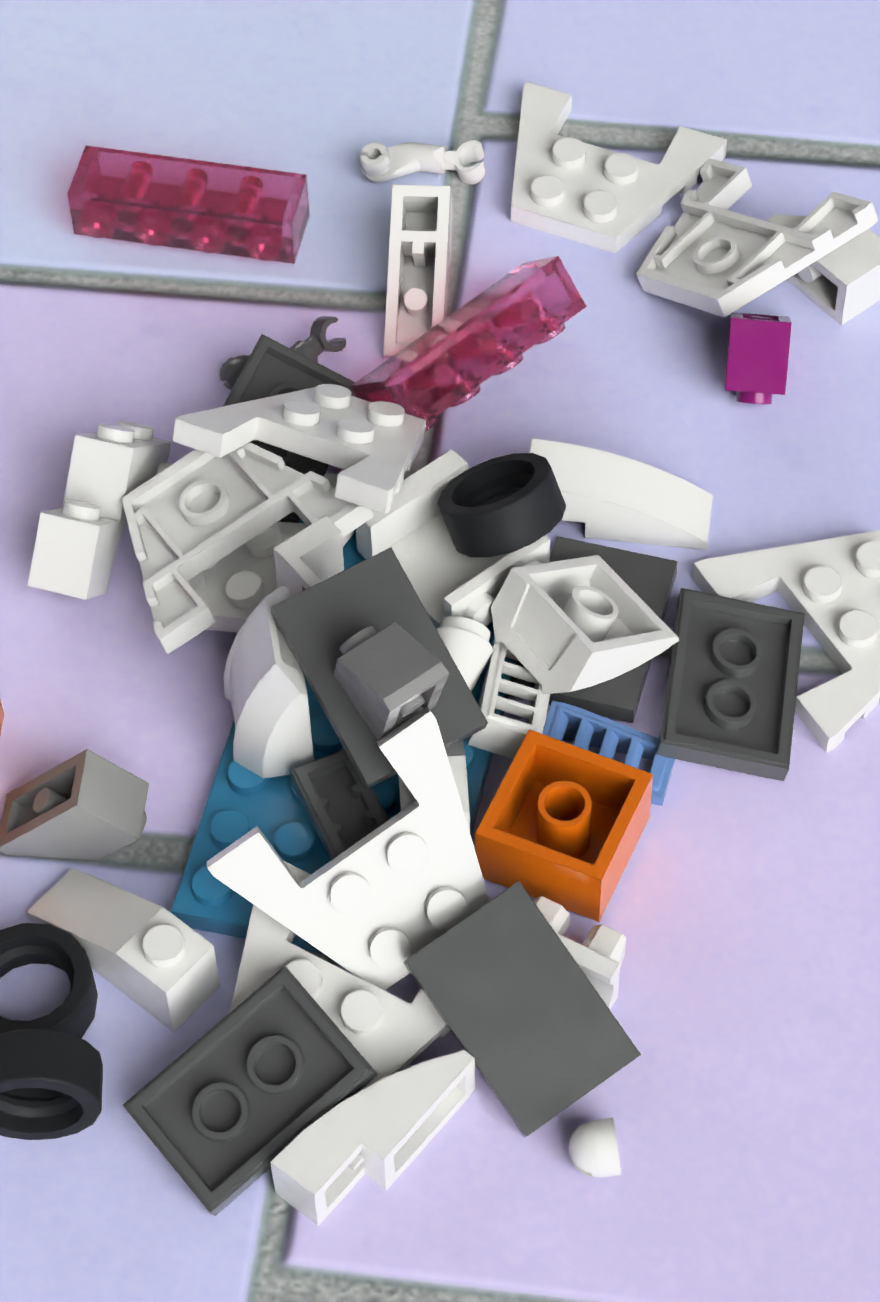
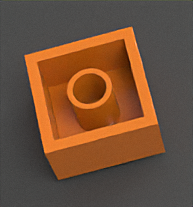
M529 729L475 832V852L483 879L507 888L520 881L531 897L537 899L539 896H543L562 905L568 911L600 922L650 818L653 774Z

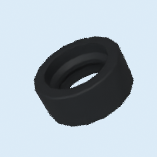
M513 453L492 458L471 467L454 478L442 490L437 502L457 552L468 557H494L531 545L552 531L562 520L566 509L565 501L548 460L534 453Z
M21 923L1 929L0 978L12 969L27 964H50L66 972L71 986L70 993L63 1004L46 1016L30 1021L9 1020L0 1016V1034L12 1030L44 1029L65 1032L82 1038L95 1018L98 998L86 950L70 933L49 924Z
M26 1029L1 1033L0 1135L24 1140L56 1139L77 1134L93 1125L102 1111L103 1064L100 1052L86 1040L65 1032Z

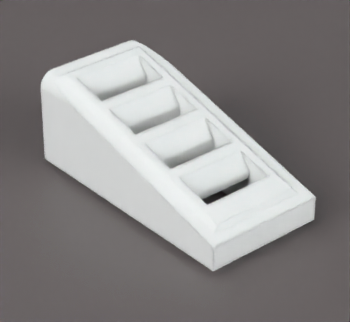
M494 638L492 644L493 652L488 660L478 705L488 724L485 729L470 736L468 745L514 759L529 729L543 734L550 694H543L542 685L525 667L505 662V657L519 660L503 643H495ZM506 674L535 683V686L531 688L502 679L501 675ZM498 691L531 701V704L527 705L498 696ZM498 709L527 718L526 723L495 714L494 711Z

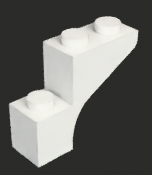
M118 421V426L98 424L97 432L75 435L62 508L40 512L27 586L84 600L107 594L116 550L127 525L121 498L154 477L159 463H167L171 441L154 438V428L151 426L127 421Z

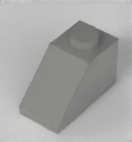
M394 622L379 633L374 626H369L345 641L339 648L343 656L337 659L333 676L379 741L427 706L429 709L435 707L450 673L436 656Z
M86 749L7 794L0 825V852L12 856L99 861L140 839L147 819L144 810L149 783Z

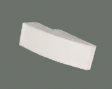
M532 438L530 453L545 457L548 460L565 501L566 509L562 520L585 523V538L707 550L713 494L673 474L621 455L571 443Z
M465 1050L423 1061L380 1079L340 1102L304 1129L270 1162L275 1193L319 1226L364 1175L387 1191L475 1091V1057Z

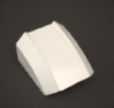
M599 555L513 567L491 606L495 643H503L542 685L543 694L572 692L613 679L656 657L679 641L678 636Z
M283 585L267 595L246 619L236 635L228 654L223 677L224 697L231 701L235 723L233 740L234 761L263 779L290 775L291 769L314 761L308 695L304 674L271 615L272 606L291 597L289 588Z

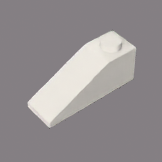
M392 184L384 358L442 360L453 222V200L450 186Z
M72 868L26 911L27 918L31 922L49 924L70 933L86 950L91 968L173 1032L220 987L215 950L212 943L164 907L78 869Z

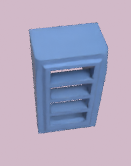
M552 700L543 729L544 735L560 741L574 742V746L588 750L589 746L600 748L599 755L613 760L616 752L626 754L624 764L639 768L641 758L653 760L650 773L653 774L651 804L663 806L676 759L657 755L658 738L577 706Z

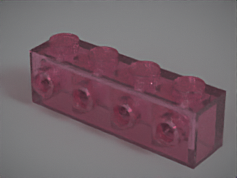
M87 145L84 148L67 193L74 234L295 264L310 216L306 174Z
M559 256L522 263L351 385V388L357 398L369 402H392L402 406L406 414L426 420V432L437 423L436 416L449 407L458 406L473 398L480 392L481 388L479 385L492 375L502 374L518 365L524 359L522 353L535 344H542L559 335L566 328L564 323L587 306Z

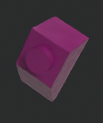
M731 313L725 390L737 391V402L772 404V394L785 395L792 325L790 317Z

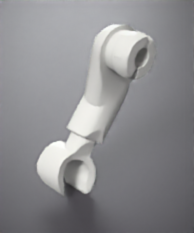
M476 140L463 143L457 151H449L446 146L406 142L387 148L381 143H370L363 147L359 157L363 175L370 182L384 183L415 172L445 174L446 170H456L458 178L463 183L477 184L483 179L486 172L484 162H479L485 156L481 142ZM479 162L471 167H465L469 163Z

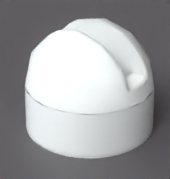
M613 1118L589 1121L580 1125L572 1134L569 1143V1156L574 1167L584 1175L599 1178L621 1175Z

